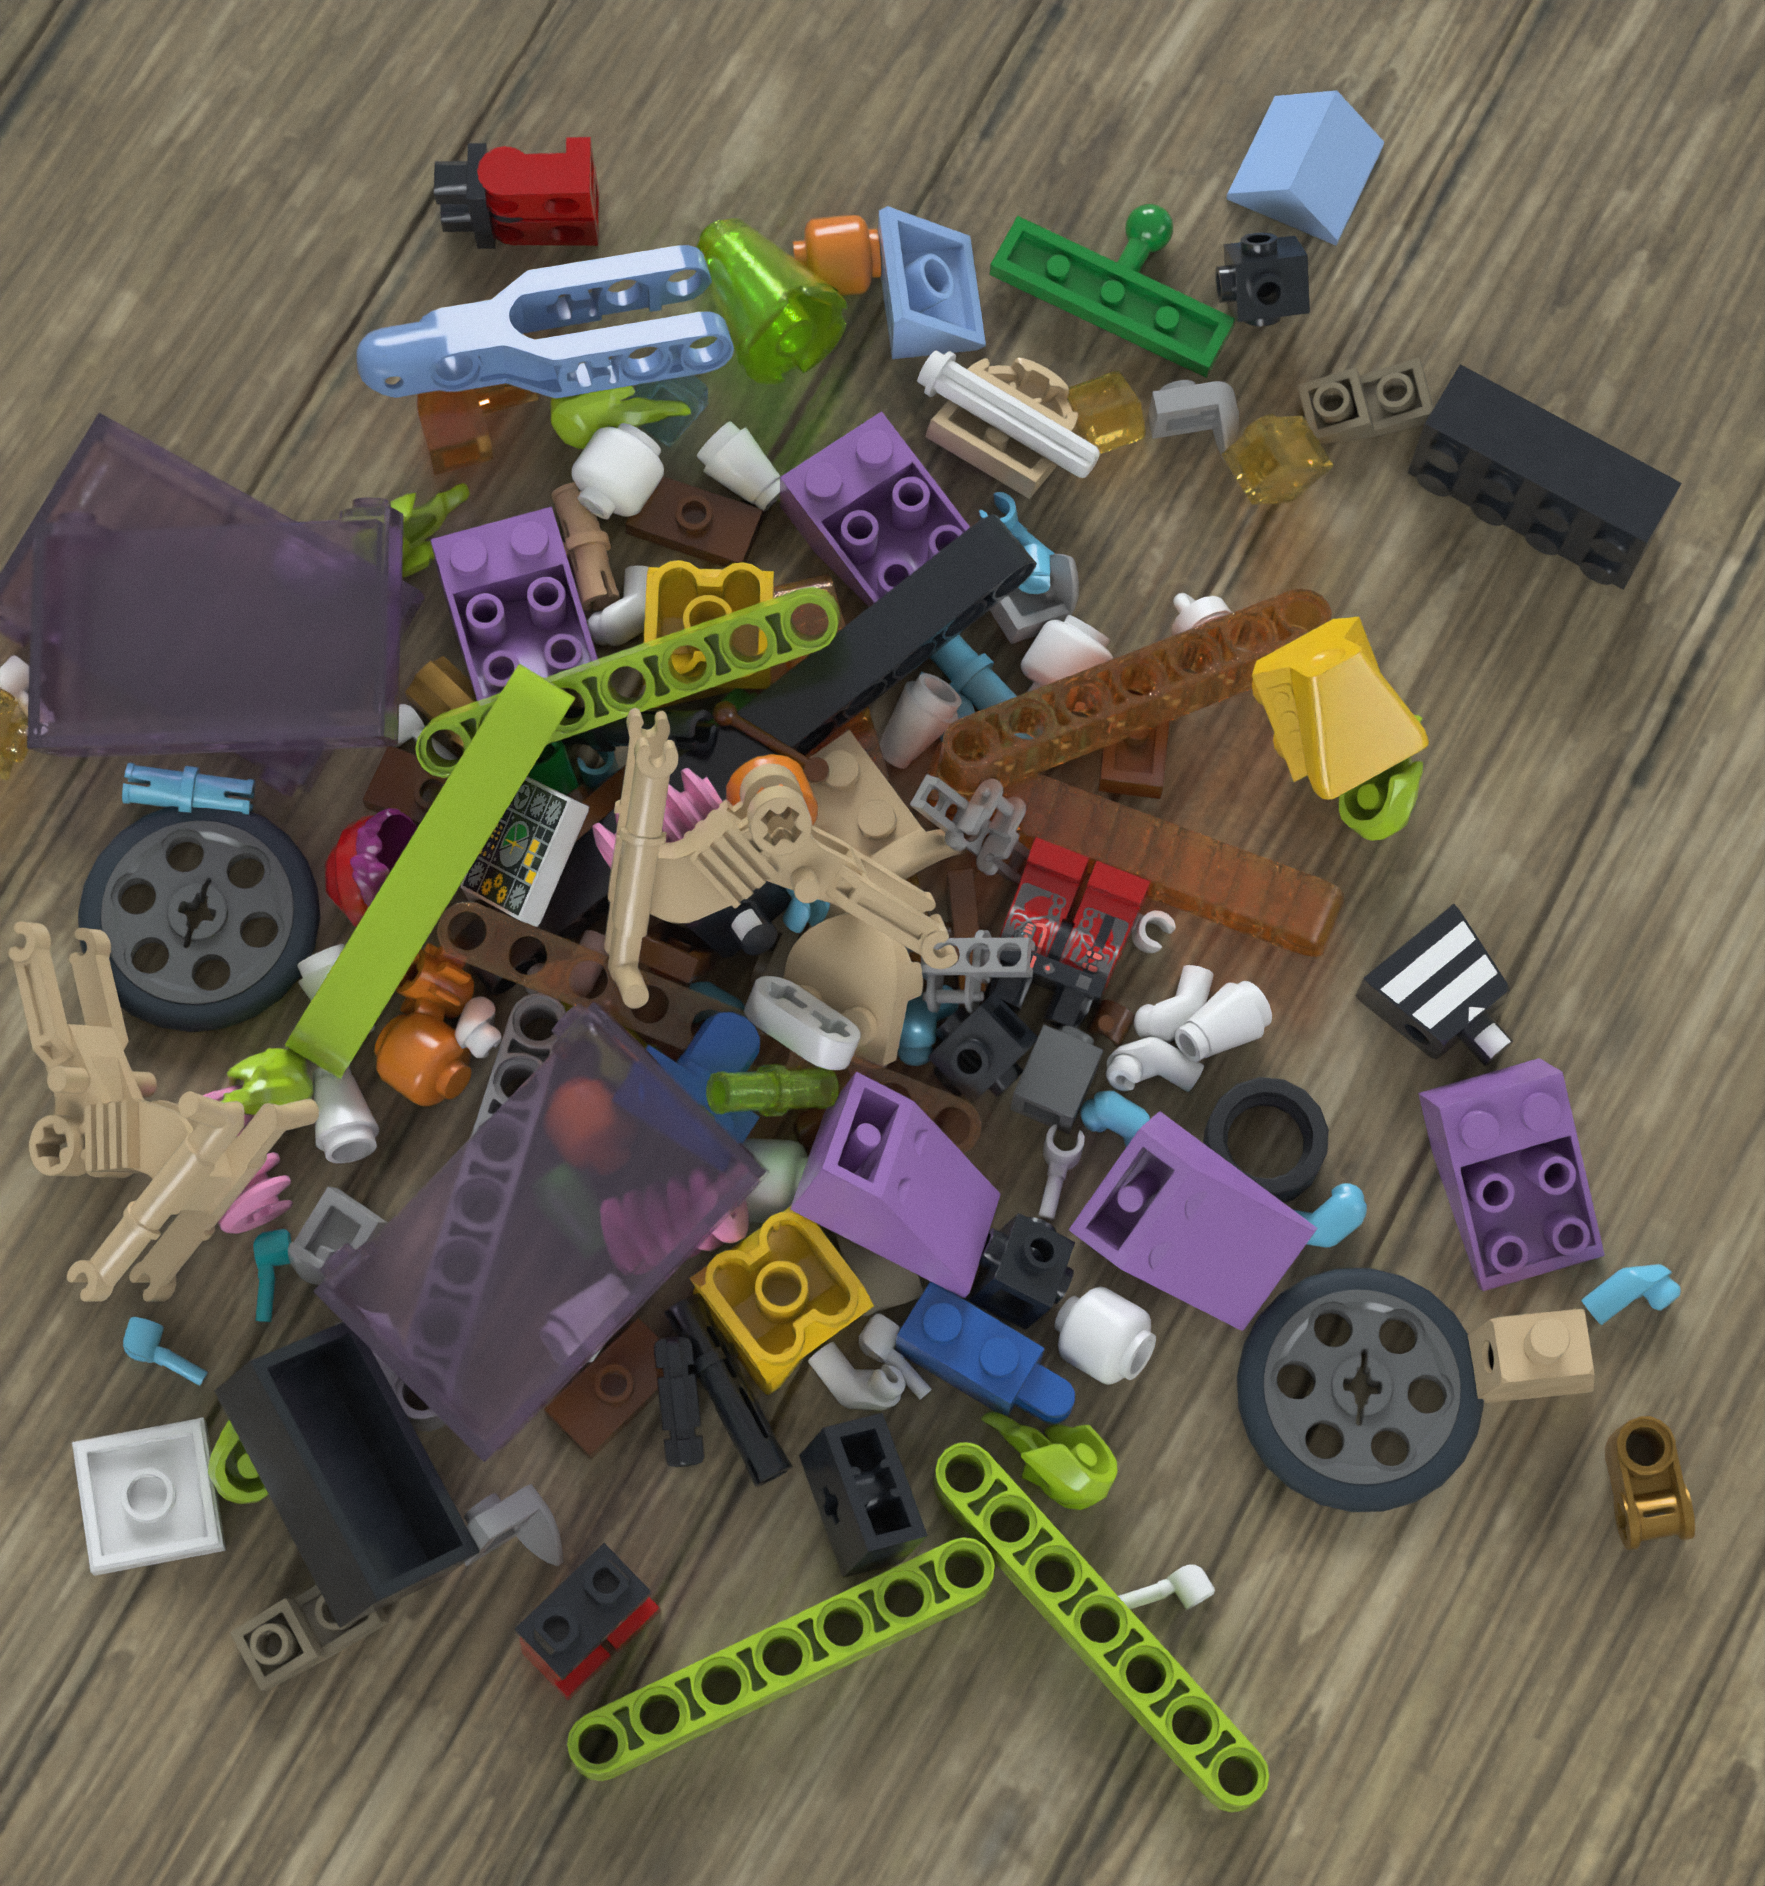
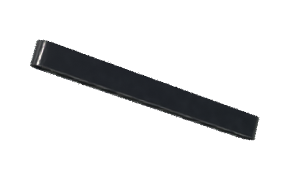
M993 514L981 519L837 632L829 645L809 654L737 711V714L806 756L1017 589L1033 573L1037 562L997 515ZM720 725L716 728L714 743L708 750H688L678 758L677 767L670 774L669 785L678 792H683L681 771L689 768L701 779L707 776L721 800L724 801L726 799V785L732 774L741 765L758 756L779 754L732 725ZM614 810L598 822L613 834L616 833L617 829ZM593 828L575 842L538 927L520 921L492 905L468 924L453 942L454 947L458 952L468 957L467 964L492 995L502 994L517 985L525 978L530 967L537 963H545L609 912L610 901L608 900L607 893L611 869L596 846Z

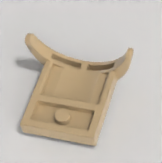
M850 730L810 757L823 758L830 769L829 777L825 782L821 784L809 782L818 803V818L814 824L815 827L843 840L850 847L904 880L940 860L951 856L963 855L967 851L966 848L962 851H955L950 848L945 842V832L941 829L925 832ZM830 903L829 911L824 921L847 913V911Z

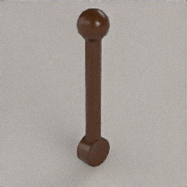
M722 701L714 706L712 716L718 725H732L775 753L795 760L804 770L810 783L821 784L828 779L830 769L823 758L812 757L809 759L738 715L736 707L731 702Z

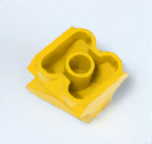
M681 560L670 561L660 567H648L644 643L773 599L774 571H761L753 564L744 562L731 564L723 570L698 569L691 563ZM741 625L732 633L733 645L743 655H759L768 646L765 633L755 625ZM689 645L680 646L672 653V664L681 675L694 677L706 670V658L698 648ZM772 667L654 708H664L729 693L735 688L766 689L771 683Z
M1360 617L1332 619L1256 661L1252 673L1253 696L1259 704L1264 706L1274 730V749L1280 757L1285 759L1293 781L1296 782L1308 775L1314 792L1322 799H1334L1422 751L1429 744L1425 728L1381 674Z
M791 1206L783 1212L770 1216L763 1223L762 1227L730 1250L717 1254L706 1267L689 1278L695 1286L693 1295L700 1293L703 1296L711 1316L726 1343L733 1342L739 1353L738 1360L766 1395H770L780 1388L807 1354L874 1307L863 1284L817 1223L790 1210Z

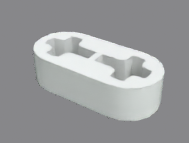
M759 977L755 981L745 1005L744 1013L755 1026L805 1060L825 1069L841 1070L849 1066L861 1038V1032L849 1019L800 986L780 977Z

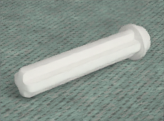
M935 350L929 356L917 380L918 383L925 386L924 393L929 397H933L936 393L942 395L1079 478H1085L1093 470L1100 455L1095 445L955 363L956 354L948 351L944 355Z

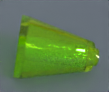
M741 219L717 220L709 224L702 231L696 248L704 254L712 279L708 289L719 315L725 319L735 355L747 376L759 384L775 385L785 382L786 380L781 373L789 371L795 366H798L804 374L819 364L834 349L844 334L847 322L841 316L842 309H848L847 303L838 290Z

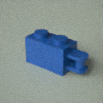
M930 1281L897 1334L895 1350L991 1410L1007 1417L1016 1405L1042 1422L1054 1425L1065 1421L1072 1411L1075 1401V1392L1072 1385L1064 1378L1040 1365L1044 1347L951 1291Z

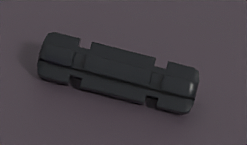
M684 1336L662 1338L655 1341L653 1350L655 1368H662L663 1376L657 1377L662 1430H669L670 1438L663 1440L665 1461L668 1466L689 1467L702 1463L705 1458L703 1435H696L695 1427L702 1426L696 1373H689L688 1366L695 1364L693 1342L689 1337Z

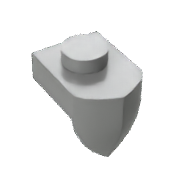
M1180 380L1163 386L1159 391L1152 392L1148 412L1152 439L1212 429L1224 462L1232 460L1239 432V410L1234 390L1230 385L1221 381L1195 384V382L1190 380Z
M1064 554L1050 555V589L1047 592L1028 594L1017 588L990 609L1011 644L1037 636L1043 625L1048 621L1060 620L1064 622L1068 615L1072 616L1079 597L1078 572L1073 557Z
M327 1187L297 1238L289 1244V1261L299 1277L305 1282L317 1285L343 1286L353 1281L388 1222L340 1189Z
M532 1484L523 1487L502 1501L496 1493L491 1494L473 1506L464 1515V1519L468 1523L467 1529L480 1551L465 1562L466 1566H469L516 1536L526 1548L547 1563L559 1566L564 1562L561 1537L554 1516Z

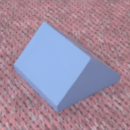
M1337 90L1274 96L1227 193L1226 199L1337 246L1383 149L1384 141Z
M889 206L879 210L878 235L881 255V283L892 359L928 356L935 350L946 354L948 351L957 353L975 351L985 347L986 342L970 236Z

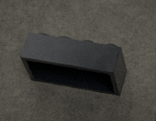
M1461 364L1426 420L1408 470V474L1416 477L1418 483L1428 492L1437 496L1446 497L1449 495L1471 507L1472 512L1482 521L1494 526L1504 525L1525 536L1528 544L1537 551L1547 555L1558 554L1580 566V570L1589 579L1603 585L1613 584L1623 590L1655 537L1682 484Z
M354 1317L249 1361L214 1390L339 1628L441 1580L480 1552Z

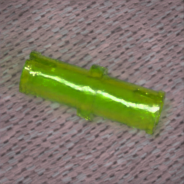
M765 1064L754 1072L727 1073L726 1071L713 1073L710 1075L706 1086L707 1102L714 1113L759 1111L765 1117L783 1116L789 1109L814 1107L825 1109L832 1107L837 1100L839 1092L838 1080L833 1070L822 1067L787 1070L781 1064Z

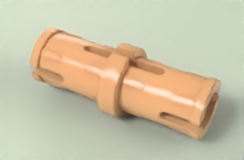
M575 482L558 487L551 495L560 519L565 541L563 545L568 562H570L574 572L582 609L589 611L592 608V601L594 611H598L620 600L608 561L607 551L611 549L608 534L600 528L597 516L578 501L577 498L581 491L579 492Z

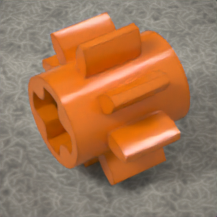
M430 943L426 944L424 950L420 949L396 988L397 993L406 997L400 1011L407 1015L413 1012L433 1015L443 1021L444 1017L453 1019L459 1016L466 1003L471 1000L474 992L473 978L469 973L462 970L468 957L444 943L439 948Z

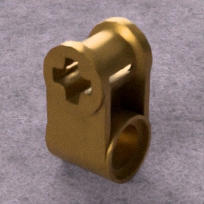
M1639 1416L1629 1420L1609 1436L1605 1445V1461L1614 1496V1514L1622 1544L1625 1549L1632 1550L1638 1549L1641 1541L1673 1535H1678L1681 1540L1693 1539L1695 1536L1694 1510L1690 1494L1683 1480L1676 1440L1671 1429L1663 1421L1651 1416ZM1629 1434L1644 1436L1651 1443L1654 1449V1459L1650 1466H1641L1629 1458L1626 1451V1440ZM1659 1512L1665 1513V1515L1645 1518L1643 1516Z

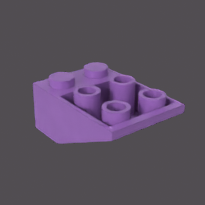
M882 411L780 477L779 506L812 550L869 607L970 528Z
M552 507L430 539L437 572L477 701L501 693L519 663L545 678L598 659ZM566 687V688H561V689L564 690V691H567V690H570L571 688H567V687Z
M1538 1058L1418 1093L1432 1154L1474 1276L1481 1291L1605 1256L1562 1071Z
M856 1071L824 1112L790 1210L965 1298L970 1293L1001 1194L913 1100Z
M1159 1111L1139 1128L1071 1225L1069 1231L1121 1270L1243 1331L1318 1228Z

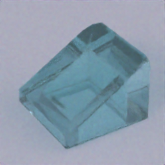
M694 375L638 384L634 395L629 397V399L641 397L655 401H682L689 406L691 414L687 416L668 417L660 421L641 425L642 428L669 448L709 404L707 386Z

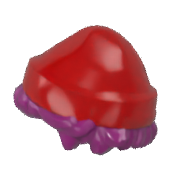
M388 808L376 815L363 816L359 820L349 823L341 832L338 842L332 848L325 862L326 894L355 927L358 926L418 828L411 818L398 809Z

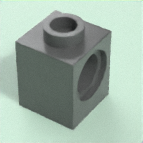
M1043 1025L1013 1093L1010 1110L1050 1127L1057 1124V1130L1070 1134L1099 1068L1103 1049L1094 1046L1093 1038L1081 1030L1065 1025H1060L1058 1030Z

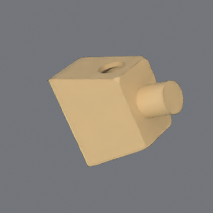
M1583 1309L1498 1317L1490 1319L1467 1335L1474 1368L1478 1399H1483L1484 1403L1594 1391V1366L1586 1315ZM1488 1351H1493V1370L1490 1367Z

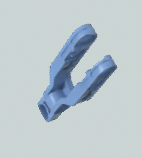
M679 245L527 270L491 300L440 308L423 316L419 322L384 327L369 332L359 343L356 359L357 370L362 381L372 390L394 398L438 390L457 392L507 383L556 399L711 372L719 369L730 360L734 347L725 319L713 312H696L536 340L522 335L528 332L602 320V315L643 308H649L650 312L662 310V305L685 302L696 298L712 283L704 254L698 248L689 245ZM683 270L696 271L687 280L680 282L667 281L676 272ZM622 280L637 281L627 290L620 292L607 291L616 282ZM708 336L717 337L716 341L707 347L698 349L689 347L697 339ZM644 347L657 348L648 357L641 359L629 358V355L637 349ZM397 376L401 378L394 385L385 382L389 377Z

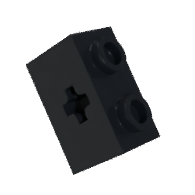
M883 1413L823 1427L799 1455L843 1578L902 1563L928 1536Z

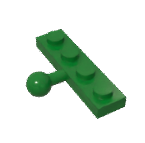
M1156 204L1138 206L1129 214L1125 224L1128 243L1117 262L1017 215L990 264V276L1205 378L1208 377L1227 342L1236 319L1139 273L1149 253L1163 249L1173 235L1174 228L1170 214L1163 207Z

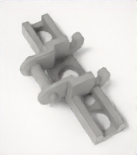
M926 774L910 806L945 832V842L950 848L955 851H962L966 848L977 857V868L984 874L994 875L997 872L1004 879L1019 883L1022 876L1017 871L1023 860L1028 859L1030 850L1018 841L1020 835L1016 833L1026 812L1025 802L1019 797L1004 798L1002 796V784L998 780L991 778L979 785L972 799L968 802L941 779ZM933 789H936L939 793V800L935 807L926 802L928 794ZM954 803L958 810L953 820L950 821L945 817V813L948 807ZM995 808H997L998 811L995 817L993 818L992 822H990L989 819L992 816ZM963 833L972 836L969 839H965ZM988 833H990V834L988 835V837H987L985 843H984L983 846H982V842H983L984 837H985ZM1012 852V858L1008 865L1000 860L1008 859Z
M978 930L975 938H948L945 943L941 942L934 946L936 950L942 949L947 945L958 947L960 953L959 960L952 967L946 969L931 968L924 962L921 956L922 976L927 981V990L923 992L922 997L923 1001H927L928 1010L932 1013H937L941 1003H965L967 1011L973 1013L979 1007V1002L984 999L983 992H980L981 983H990V977H1032L1033 969L1030 967L1031 951L1035 950V942L1030 938H991L988 930ZM905 946V948L907 949L908 954H909L910 952H914L913 950H911V949H909V948H907V947ZM973 950V959L971 966L969 962V956L971 951ZM1002 951H1021V958L1015 966H1002L1000 963ZM943 975H965V990H943Z

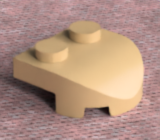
M985 358L967 369L1073 432L1078 412L1072 411L1067 400L1069 388L1058 375L1048 368L1024 358H1016L1011 366H989V360ZM950 400L931 419L925 435L926 438L1028 499L1032 497L1058 466L1056 463Z
M847 912L818 923L796 941L788 955L783 979L800 986L857 1026L861 1032V1038L854 1055L880 1066L896 1061L908 1001L921 996L923 988L921 964L911 961L904 945Z

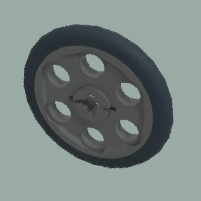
M175 806L166 807L144 815L116 835L97 857L84 883L78 910L79 928L102 930L110 940L111 953L109 961L120 1007L130 1015L157 1027L186 1032L225 1029L255 1018L278 1002L300 978L301 973L297 965L312 955L321 918L318 887L306 857L291 837L266 817L251 811L248 815L238 811L192 807L191 813L178 812V807ZM183 842L198 844L204 850L201 864L189 872L174 870L169 865L171 851ZM248 858L259 861L265 869L264 876L259 884L252 888L243 889L236 887L230 882V870L235 863ZM136 884H146L152 887L156 892V899L152 908L147 912L130 914L121 907L122 895L129 887ZM207 896L208 909L215 918L213 921L202 920L198 929H194L191 935V924L184 913L186 910L197 911L200 903H204ZM264 917L273 920L278 926V932L274 941L268 946L255 948L243 941V929L252 919ZM80 940L83 953H86L87 944L85 941ZM158 943L169 951L168 962L164 968L151 974L142 973L134 967V957L139 948L145 944ZM208 960H220L230 967V976L227 983L217 990L207 991L195 984L197 968Z
M1372 1268L1334 1269L1307 1277L1280 1293L1258 1316L1243 1345L1237 1372L1238 1409L1247 1437L1265 1466L1291 1490L1319 1505L1348 1512H1384L1415 1503L1441 1487L1462 1465L1479 1432L1484 1400L1478 1399L1468 1333L1455 1313L1431 1291L1401 1275ZM1327 1313L1338 1314L1343 1317L1349 1324V1341L1339 1347H1329L1321 1343L1314 1331V1323L1318 1317ZM1391 1320H1400L1408 1324L1415 1335L1413 1349L1404 1354H1394L1387 1351L1379 1339V1330L1384 1323ZM1361 1353H1364L1363 1374L1366 1375V1383L1370 1387L1377 1388L1378 1394H1372L1366 1400L1365 1405L1360 1411V1426L1356 1424L1358 1404H1355L1354 1393L1345 1391L1343 1384H1350L1361 1367ZM1288 1365L1304 1367L1313 1378L1314 1387L1311 1394L1303 1399L1288 1398L1278 1387V1372ZM1418 1379L1434 1381L1443 1392L1444 1401L1442 1408L1434 1413L1427 1414L1417 1411L1408 1400L1409 1385ZM1317 1424H1327L1334 1427L1342 1440L1340 1453L1330 1459H1320L1314 1456L1308 1450L1305 1443L1307 1431ZM1383 1431H1391L1400 1435L1407 1446V1456L1404 1462L1395 1466H1387L1378 1462L1371 1450L1372 1438L1376 1434Z

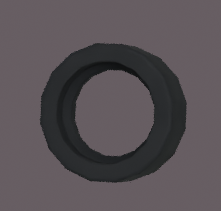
M1258 1077L1236 1084L1219 1098L1206 1124L1203 1144L1285 1203L1294 1200L1312 1185L1328 1153L1329 1129L1321 1107L1304 1089L1284 1079ZM1257 1106L1276 1107L1288 1113L1299 1125L1303 1136V1153L1297 1165L1285 1175L1272 1179L1257 1178L1242 1171L1233 1161L1227 1145L1228 1131L1234 1119L1245 1110Z

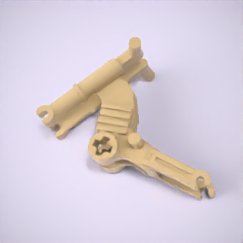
M637 708L630 710L626 720L630 738L621 800L615 802L614 813H619L607 893L610 906L604 941V950L609 955L608 969L610 975L617 984L626 1006L629 1008H640L649 999V992L638 968L642 938L647 935L650 914L670 923H690L731 905L736 909L744 898L748 899L753 894V891L756 888L762 887L766 881L793 890L795 897L802 903H812L819 899L841 907L843 910L921 955L924 962L931 968L946 969L958 961L957 953L952 945L944 946L939 950L934 949L936 944L945 943L949 938V934L939 914H933L930 917L923 914L926 911H932L936 906L932 894L924 892L850 847L843 840L813 826L797 778L784 766L769 763L755 767L745 776L741 783L740 802L732 806L725 799L719 804L720 807L717 810L713 809L704 821H699L692 831L686 832L683 839L665 843L667 833L662 832L670 774L674 772L678 764L677 749L672 740H667L670 733V725L664 711L656 713L655 725L653 728L646 730L641 728L644 722L640 710ZM761 787L765 788V789L761 790V791L757 794V792L759 791V789H760Z
M17 922L14 925V931L26 937L25 947H11L8 955L14 963L32 1049L46 1065L48 1072L47 1084L50 1090L54 1092L55 1097L54 1115H48L39 1120L30 1136L29 1152L33 1165L42 1174L48 1176L73 1177L87 1173L90 1176L100 1178H126L133 1173H145L152 1178V1181L139 1198L128 1204L123 1211L124 1217L91 1259L79 1260L70 1267L67 1273V1280L69 1282L88 1283L86 1288L81 1290L80 1298L82 1301L102 1302L111 1295L116 1283L150 1240H157L161 1235L159 1229L170 1215L174 1214L178 1215L145 1258L133 1267L129 1276L132 1283H150L149 1287L143 1292L144 1301L164 1302L175 1291L176 1274L202 1241L210 1239L214 1234L215 1225L267 1160L266 1154L285 1131L315 1123L319 1117L318 1105L312 1099H303L283 1105L266 1103L260 1108L241 1134L237 1136L244 1127V1107L238 1101L223 1103L191 1091L184 1093L179 1099L178 1104L167 1100L144 1101V1098L151 1097L155 1093L157 1081L152 1073L132 1071L125 1056L124 1049L129 1040L109 961L111 943L107 934L102 930L78 928L75 931L76 939L85 941L87 944L86 953L75 952L69 957L85 1025H67L50 953V934L42 924ZM67 1141L68 1147L60 1151V1145Z

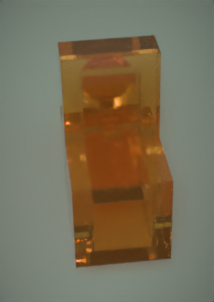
M504 383L457 392L438 390L418 394L417 410L433 474L438 475L492 460L490 436L483 415L539 400L538 393Z

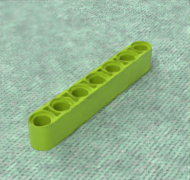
M815 587L802 588L545 677L544 679L559 688L567 687L576 690L581 694L585 703L584 714L571 719L563 717L547 744L625 718L633 708L643 712L819 651L829 645L836 636L840 620L839 606L833 596L823 589ZM813 603L823 608L828 615L829 621L826 629L817 635H807L797 630L793 623L792 613L800 605ZM746 624L759 627L767 637V648L756 656L741 654L736 650L732 642V633L736 628ZM686 645L698 648L706 658V670L694 677L681 675L672 664L671 656L675 649ZM626 666L637 669L645 679V692L633 698L620 695L612 685L611 677L613 671ZM500 693L444 712L433 718L418 736L415 747L417 759L422 768L433 776L448 778L460 758L448 760L439 756L433 748V733L445 729L455 732L463 741L465 752Z
M519 663L285 1043L286 1047L337 1078H342L575 699L574 696Z
M968 1442L957 1443L945 1449L938 1458L933 1483L936 1496L949 1513L973 1539H976L988 1548L993 1556L994 1563L1210 1803L1220 1810L1232 1813L1244 1811L1260 1799L1267 1789L1270 1777L1268 1765L1261 1753L987 1451L979 1445ZM957 1463H968L978 1469L983 1483L972 1492H959L949 1485L945 1473L951 1466ZM1001 1512L1016 1513L1025 1522L1027 1533L1017 1542L1001 1541L992 1532L990 1521ZM1044 1562H1059L1067 1567L1071 1574L1072 1583L1069 1588L1062 1592L1053 1593L1046 1591L1036 1580V1568ZM1097 1610L1107 1613L1116 1624V1636L1104 1643L1091 1641L1081 1630L1080 1621L1083 1615ZM1141 1660L1151 1662L1161 1674L1162 1683L1160 1689L1148 1694L1137 1692L1127 1681L1126 1670L1128 1665ZM1181 1711L1196 1712L1206 1723V1740L1194 1745L1180 1741L1173 1732V1716ZM1236 1761L1249 1769L1253 1779L1250 1793L1243 1796H1235L1222 1788L1218 1778L1219 1768L1222 1764Z
M962 1537L951 1540L592 1711L576 1721L569 1732L567 1747L572 1763L580 1774L590 1780L604 1781L615 1778L977 1604L989 1591L995 1569L993 1556L988 1548L976 1539ZM958 1557L970 1558L981 1568L982 1579L973 1587L959 1588L951 1584L946 1577L945 1567L947 1563ZM896 1586H910L919 1593L923 1605L913 1616H896L886 1607L884 1598L887 1592ZM839 1614H847L856 1618L863 1632L859 1640L845 1647L837 1646L830 1642L824 1632V1626L830 1618ZM778 1643H788L796 1647L802 1657L799 1668L792 1674L785 1676L775 1675L770 1672L764 1665L763 1658L771 1646ZM721 1671L729 1672L736 1676L741 1684V1691L737 1698L725 1705L713 1704L706 1699L702 1692L706 1679L713 1673ZM660 1700L672 1703L680 1712L679 1722L676 1727L669 1733L662 1735L649 1732L641 1723L642 1714L646 1707ZM596 1730L609 1731L618 1740V1748L614 1757L602 1764L590 1763L580 1753L581 1743L585 1736Z

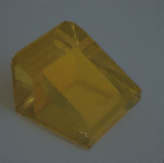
M1119 370L1068 387L1067 400L1072 411L1078 412L1076 427L1081 438L1095 445L1100 454L1145 437L1146 430L1141 401Z

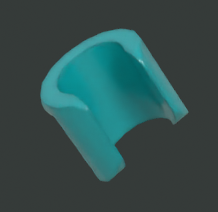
M286 1229L262 1232L253 1243L259 1279L255 1321L272 1322L276 1280L274 1267L291 1264L288 1257V1246L292 1243L290 1233Z

